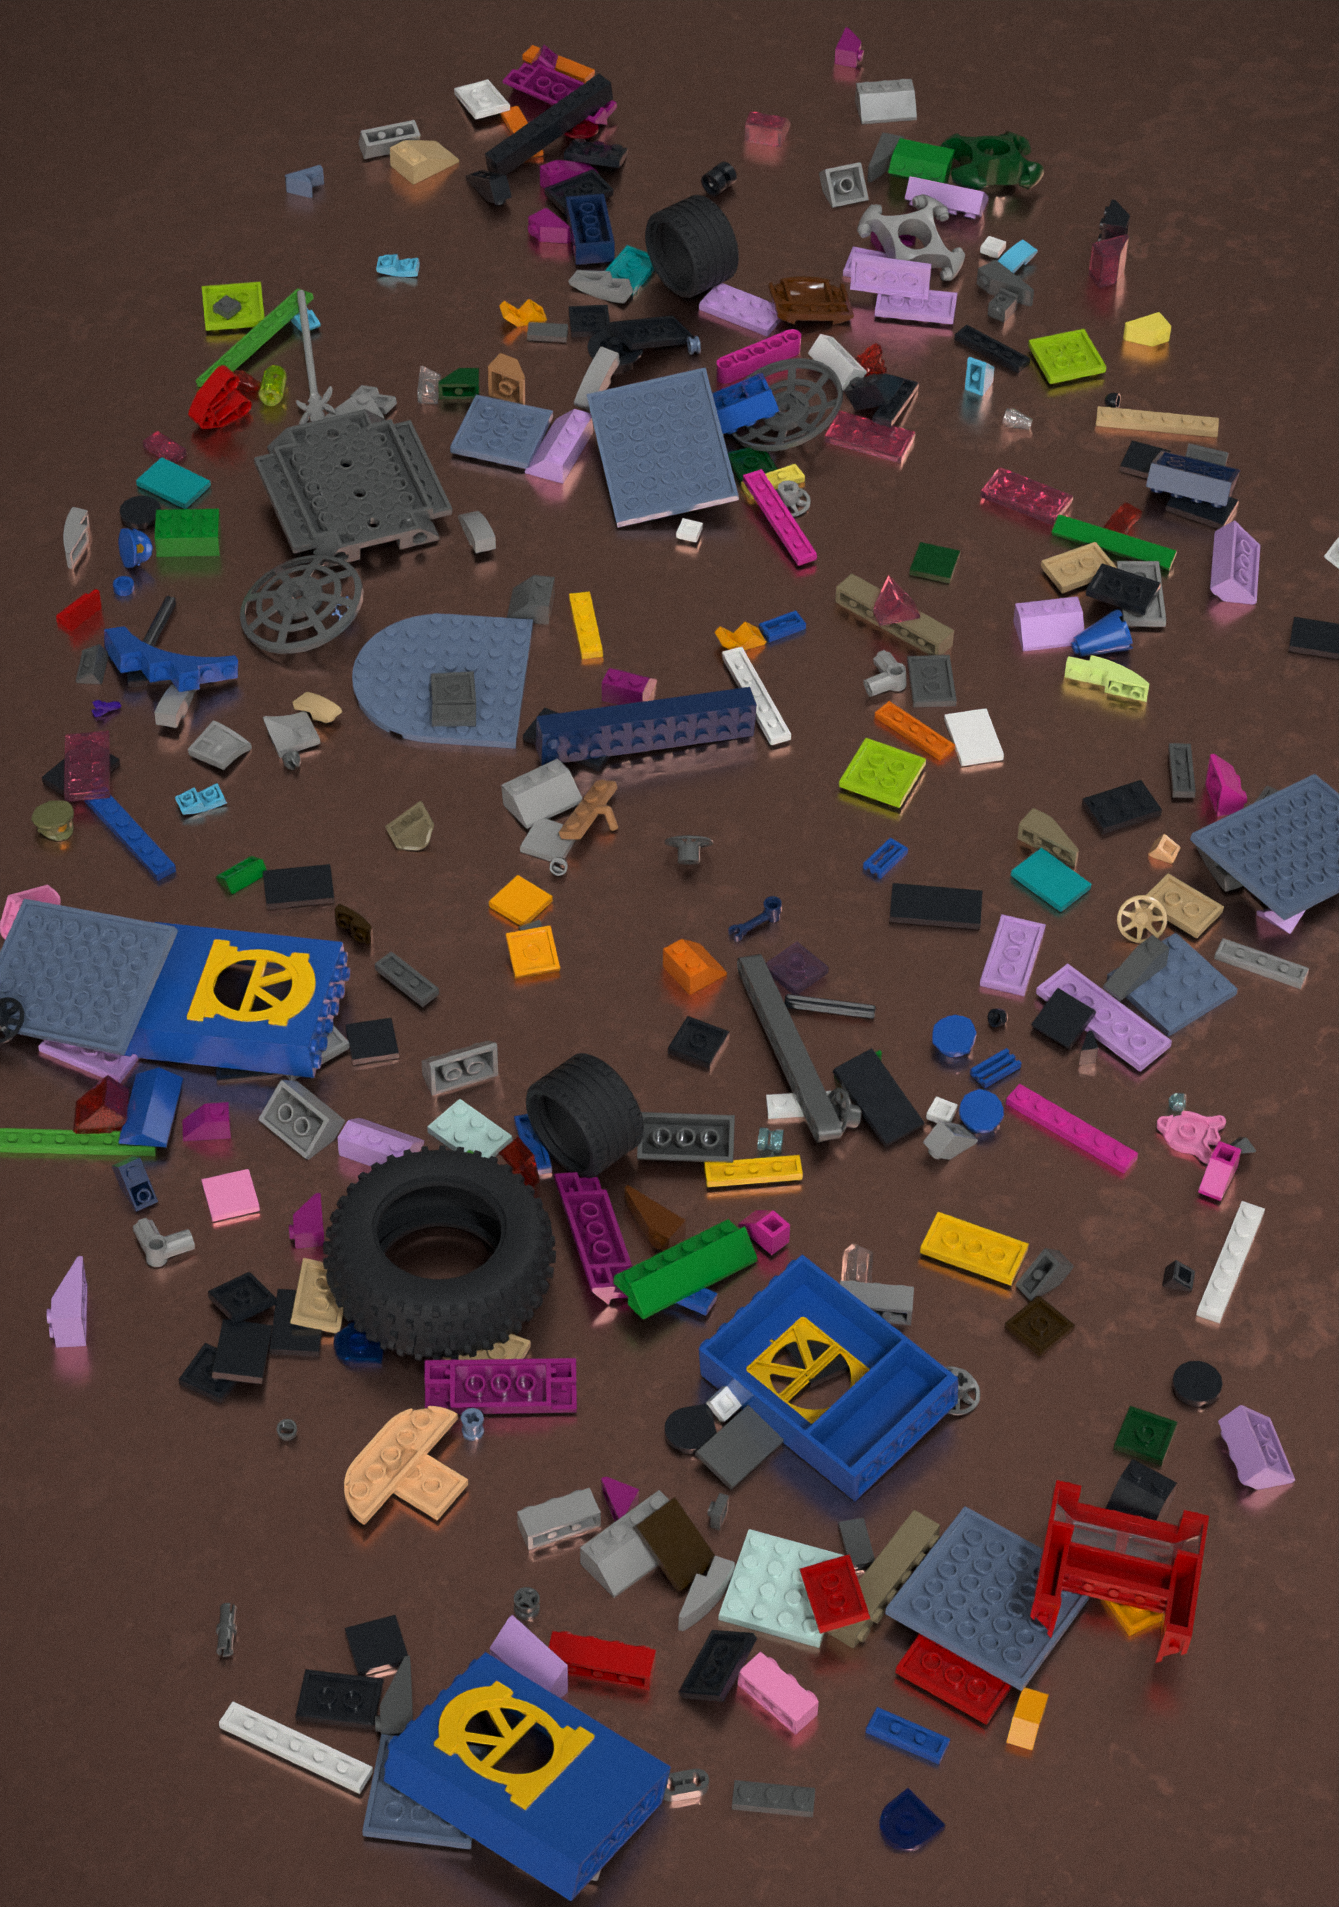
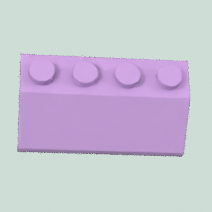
M911 176L909 177L905 200L909 202L910 206H913L912 198L925 194L947 206L949 214L957 215V212L965 214L964 217L970 219L982 216L989 199L986 193L982 191Z
M573 409L555 419L529 467L525 469V473L563 484L593 434L591 413Z
M1234 520L1215 531L1210 589L1214 595H1217L1225 602L1253 605L1257 603L1260 544Z

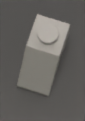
M939 1120L923 1143L929 1148L928 1153L934 1158L950 1160L976 1144L978 1139L963 1125Z

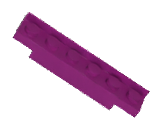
M525 62L518 70L512 69L503 79V84L552 105L584 84L544 65L538 64L534 67ZM611 100L587 117L586 120L596 124L607 125V118L617 108V102Z
M577 1172L554 1174L553 1177L591 1291L608 1305L611 1299L628 1298L613 1283L614 1276L631 1268L632 1263L607 1190L601 1189L598 1177L579 1178Z
M576 1358L425 1360V1409H428V1406H437L449 1409L457 1414H462L469 1408L479 1409L483 1414L577 1413Z

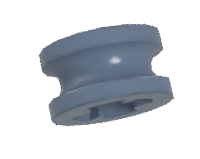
M694 336V339L687 337V348L690 355H693L694 352L697 354L701 353L698 336Z

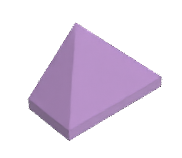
M1270 908L1258 910L1257 915L1291 934L1305 910L1285 921Z

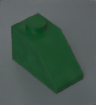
M458 368L438 381L439 399H474L476 395H479V368Z

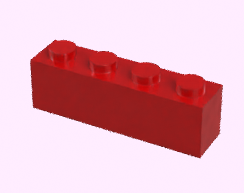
M552 1631L548 1648L568 1665V1676L650 1691L656 1665L655 1649L644 1645H628L616 1640H601L594 1636L573 1635L568 1631Z

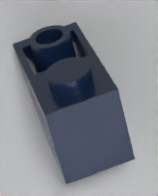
M132 1156L112 1165L121 1190L136 1212L158 1202L140 1157Z

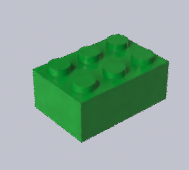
M219 509L156 510L154 539L157 557L220 556L221 523Z

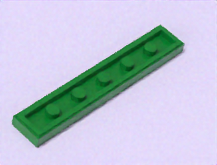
M1060 514L1051 532L1053 536L1082 545L1096 542L1103 551L1130 560L1159 561L1160 569L1169 572L1177 554L1176 550Z

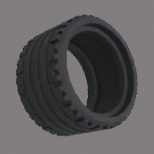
M692 195L652 214L647 221L645 243L650 261L661 281L675 294L684 298H691L731 279L736 273L739 263V249L735 233L723 211L710 199L701 195Z
M577 1053L537 1080L527 1090L526 1110L534 1132L548 1153L571 1173L577 1172L578 1176L586 1178L595 1177L642 1142L644 1122L640 1107L633 1093L620 1075L598 1057L586 1053Z

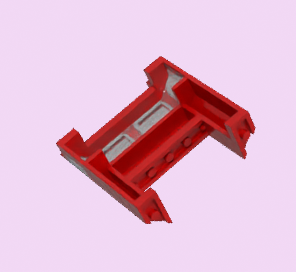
M1056 1480L1051 1498L1030 1617L1033 1620L1036 1617L1048 1630L1047 1634L1052 1638L1061 1606L1062 1590L1163 1614L1155 1663L1161 1662L1164 1656L1176 1654L1180 1651V1655L1186 1654L1193 1633L1209 1515L1183 1510L1182 1517L1179 1519L1177 1526L1116 1510L1079 1503L1078 1500L1082 1486Z

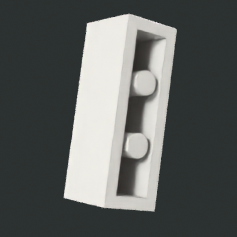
M820 334L808 352L813 360L826 364L837 374L843 391L846 390L853 378H863L867 372L834 337Z

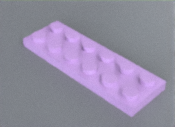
M1068 963L1036 989V994L1046 1002H1048L1056 989L1059 988L1094 1009L1096 1014L1085 1028V1031H1092L1098 1041L1140 1072L1171 1047L1172 1041Z

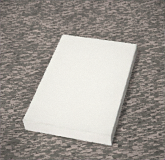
M488 79L454 89L455 96L475 119L510 110V104Z
M986 708L944 715V721L952 743L955 744V751L961 766L1004 759V753Z

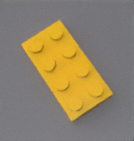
M937 1212L920 1247V1253L1011 1286L1028 1251L1029 1244Z

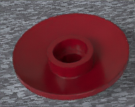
M584 119L564 135L574 139H585L596 135L599 127L596 123Z

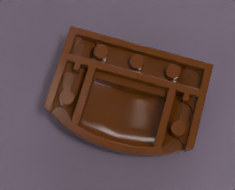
M797 276L782 278L780 283L774 286L772 282L768 285L777 317L792 324H795L796 320L832 321V325L852 319L854 313L845 285L840 283L839 287L829 284V279Z

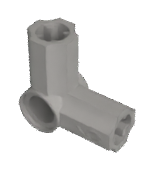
M885 650L878 652L876 657L873 658V663L881 673L863 680L869 697L887 690L902 691L907 685L906 667L898 663L890 652Z
M143 1218L138 1220L133 1226V1232L146 1254V1262L152 1267L163 1266L168 1258L195 1249V1243L189 1229L164 1237L160 1235L153 1220Z

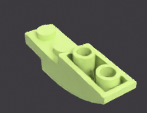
M1091 655L1089 661L1068 656L1064 677L1105 686V693L1147 702L1150 684L1130 669Z

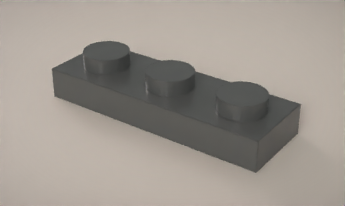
M1169 743L1168 754L1172 796L1195 798L1196 790L1191 744Z
M392 951L374 964L375 970L422 1007L439 995V988Z
M734 1780L732 1810L813 1818L815 1788Z

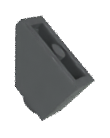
M1044 1248L1015 1285L1032 1301L1037 1296L1041 1297L1059 1286L1075 1266L1059 1250Z

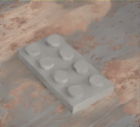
M1117 561L1116 567L1118 569L1161 583L1160 590L1145 615L1121 608L1122 621H1126L1128 626L1165 627L1166 613L1159 561Z

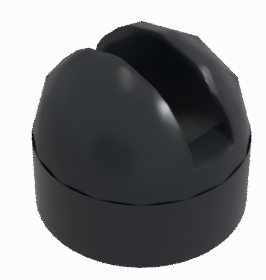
M1113 392L1108 394L1104 400L1106 406L1119 408L1120 393Z
M995 1008L989 1011L987 1019L992 1027H1001L1008 1021V1014L1001 1008Z

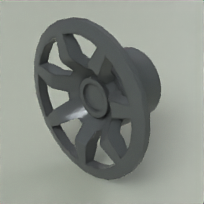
M695 835L674 836L665 840L666 845L678 848V863L685 865L699 864L700 848L709 847L714 843L710 838Z
M834 1089L828 1097L840 1121L843 1134L847 1127L856 1128L861 1119V1109L858 1105L850 1103L849 1095L845 1089ZM833 1096H834V1101H835L836 1105L831 1101V1099H832Z
M952 1366L945 1367L958 1377V1403L948 1413L952 1415L970 1413L977 1407L980 1401L978 1383L964 1369ZM974 1389L975 1400L968 1395V1391ZM962 1398L965 1403L971 1406L960 1410V1399Z

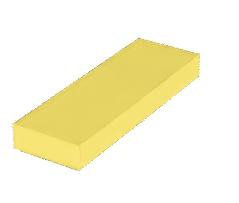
M796 464L765 474L774 489H777L778 485L783 481L790 480L797 484L805 481V475ZM742 481V490L746 493L750 500L754 499V497L746 487L745 483Z

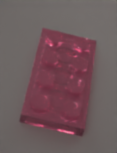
M843 411L838 412L825 435V442L898 463L903 461L915 439L914 431L896 426L890 428L873 423L871 419Z
M1001 467L998 468L987 482L980 495L984 499L1054 526L1058 515H1063L1073 502V496Z
M109 731L65 735V801L110 798Z

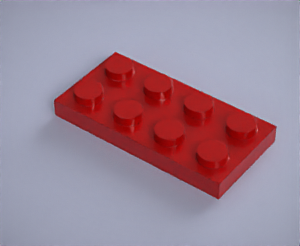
M921 1634L915 1639L895 1670L896 1674L986 1725L1013 1687Z

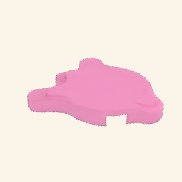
M1182 1111L1181 1115L1175 1117L1173 1115L1160 1117L1157 1120L1156 1127L1163 1134L1171 1148L1181 1153L1193 1154L1203 1163L1208 1164L1213 1154L1208 1145L1218 1144L1221 1139L1218 1131L1225 1127L1226 1119L1222 1115L1206 1117L1198 1113Z

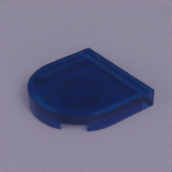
M355 1322L348 1324L347 1327L336 1333L334 1337V1352H336L335 1355L340 1362L355 1368H382L383 1349L380 1347L381 1343L379 1341L377 1343L374 1341L370 1342L366 1339V1332L360 1333L353 1327Z
M907 1788L884 1807L880 1817L879 1829L883 1839L891 1847L901 1851H914L922 1848L945 1829L946 1824Z

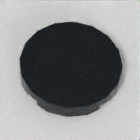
M149 496L131 497L121 505L119 511L120 518L127 527L146 529L148 525H155L156 510H161V506L157 500Z
M1188 1361L1181 1364L1175 1370L1172 1379V1387L1177 1398L1185 1404L1195 1407L1214 1403L1220 1397L1223 1386L1222 1377L1217 1369L1209 1363L1202 1361Z

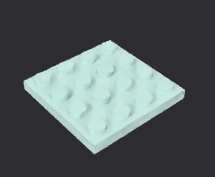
M749 1529L719 1613V1620L820 1648L824 1633H819L800 1568L844 1555Z

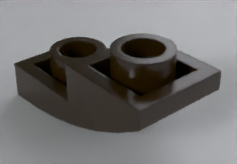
M338 904L334 909L335 924L344 929L351 930L352 939L372 946L374 943L372 926L354 910Z

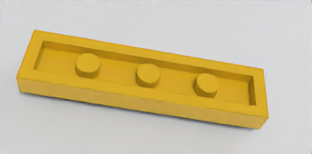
M590 592L569 594L581 658L603 657V649Z
M800 1155L733 1160V1163L704 1162L707 1187L802 1180L803 1178Z

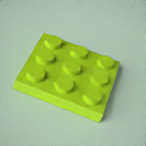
M261 282L202 286L206 331L255 327L265 318ZM226 295L241 303V310L229 319L213 311V305Z
M1085 329L1031 339L1028 342V347L1049 384L1106 372V365Z
M865 738L841 777L839 787L900 808L925 767L926 758Z

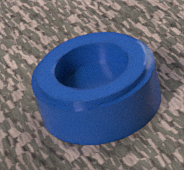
M120 576L113 581L114 593L119 596L130 595L135 589L133 579L128 576Z

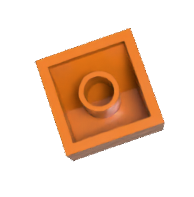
M680 939L663 948V967L689 995L727 975L725 969L700 943Z

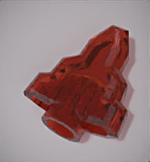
M877 343L871 345L864 353L854 358L867 371L864 377L887 372V368L884 366L885 361L882 359L883 351L881 345Z

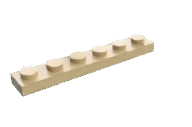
M1098 406L1096 426L1217 437L1219 418Z

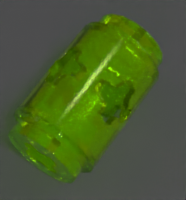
M272 365L263 373L259 397L266 405H276L283 398L287 374L282 367Z

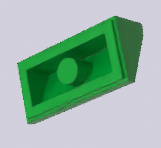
M250 856L217 875L216 880L229 893L234 894L262 878L263 871L267 869L263 859Z

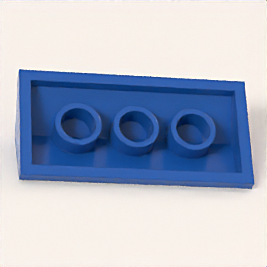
M159 1067L136 1074L119 1137V1144L167 1147L183 1084V1077Z

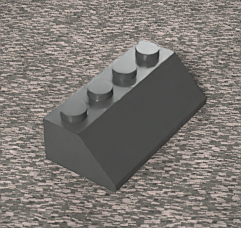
M641 1112L644 1122V1134L642 1142L637 1148V1159L733 1163L735 1115Z

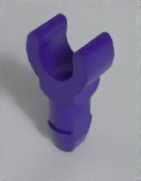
M96 700L92 702L96 709L91 711L94 717H101L108 713V711L120 709L121 704L117 701L106 703Z

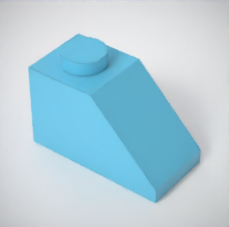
M969 357L967 359L965 390L983 396L993 383L994 366Z

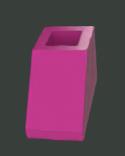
M1221 1141L1218 1142L1209 1160L1198 1193L1219 1201L1222 1200L1238 1168L1241 1149Z
M755 1210L738 1223V1227L742 1228L745 1226L748 1235L770 1255H773L789 1243L790 1224L774 1210Z

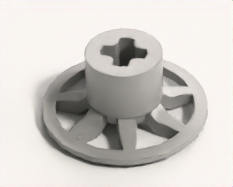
M790 480L783 481L775 489L785 506L791 508L793 512L791 515L793 517L799 516L809 509L811 503L810 496L805 490L799 488L796 482ZM805 496L807 502L799 498ZM795 504L805 507L802 510L798 511Z

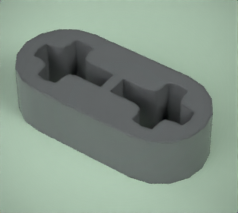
M701 1769L669 1773L667 1784H672L675 1788L674 1791H669L666 1785L663 1800L674 1802L705 1795L709 1789L708 1774ZM698 1779V1781L701 1783V1786L696 1787V1784L693 1783V1780Z

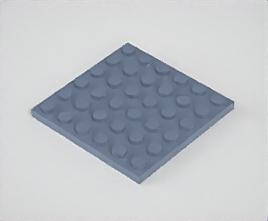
M964 1506L886 1607L885 1614L1023 1691L1090 1597L1064 1590L1061 1591V1606L1052 1638H1050L1046 1627L1036 1617L1035 1620L1030 1617L1042 1548Z

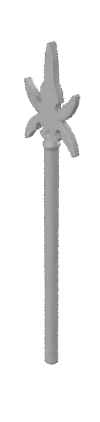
M303 290L297 291L310 398L307 401L309 403L308 406L298 400L296 401L297 406L301 410L306 411L301 417L299 425L305 424L309 417L311 422L324 419V409L326 412L336 414L335 409L331 405L326 404L332 395L333 388L329 386L323 395V399L318 393L306 298Z

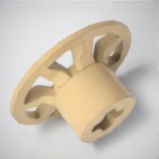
M1137 895L1129 898L1121 905L1117 914V924L1124 937L1132 942L1142 943L1146 940L1141 939L1143 929L1145 928L1156 938L1160 937L1166 928L1167 914L1165 908L1157 899L1147 895ZM1138 900H1148L1151 901V903L1149 905L1145 903H1139ZM1135 902V906H1133L1131 911L1124 910L1128 904ZM1155 904L1161 910L1162 916L1153 915ZM1122 914L1131 918V921L1124 927L1121 923ZM1163 920L1162 926L1157 932L1152 926V922ZM1135 926L1137 928V938L1130 936L1126 930Z

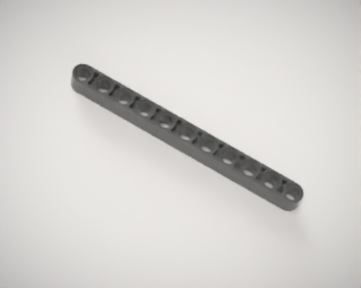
M756 954L738 958L737 969L815 1141L823 1142L841 1138L842 1128L840 1121L763 956Z

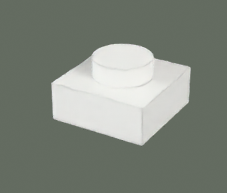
M988 236L981 245L980 253L998 259L1006 248V241Z
M683 518L676 532V538L697 542L703 523Z
M936 1096L927 1112L926 1119L936 1123L939 1120L951 1123L957 1112L958 1105Z
M722 1386L706 1401V1404L720 1422H725L742 1406L727 1386Z

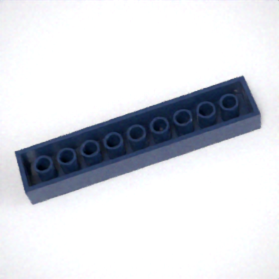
M745 687L537 716L536 751L541 766L555 759L566 763L602 756L608 757L754 736L757 704L751 688Z

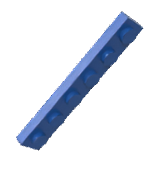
M103 786L84 795V802L156 881L176 872L175 864Z

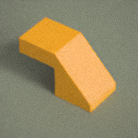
M530 299L519 309L506 301L499 305L503 318L517 327L526 326L529 322L544 323L547 321L543 307Z
M746 621L734 633L721 626L715 631L722 646L729 650L738 647L748 650L766 643L759 628Z
M1027 1687L1021 1691L1007 1743L1033 1750L1049 1694Z

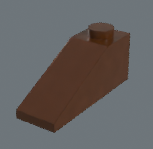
M629 1185L625 1187V1204L647 1240L655 1248L662 1249L663 1251L677 1245L686 1235V1220Z

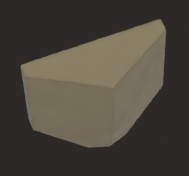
M419 801L385 827L397 849L419 851L429 844L434 822L423 802Z

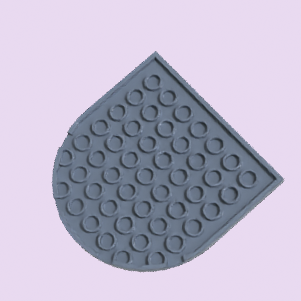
M434 613L407 618L387 626L375 634L363 646L355 660L352 682L353 692L358 700V705L363 713L378 727L387 732L393 731L401 734L404 739L425 743L516 749L533 631V619ZM474 671L476 726L432 727L431 673Z

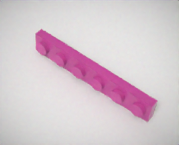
M760 469L743 475V482L796 564L799 566L817 560V553L763 470Z
M1021 1084L1006 1098L1008 1106L1122 1173H1125L1137 1160L1138 1153Z

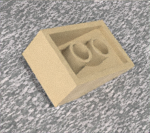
M404 140L390 147L391 167L413 185L459 162L457 157L437 141Z

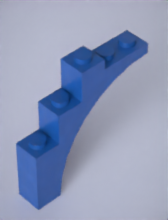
M125 626L104 629V648L120 673L142 670L150 683L171 680L178 692L200 689V684L238 678V659L235 655L223 657L181 655L155 648L139 640Z

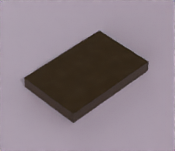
M675 1497L633 1527L677 1592L693 1582L696 1574L702 1575L710 1569L715 1554Z

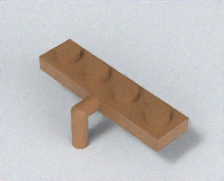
M595 781L560 829L559 835L561 839H581L598 814L605 815L611 831L618 829L612 808L606 805L617 790L615 781Z

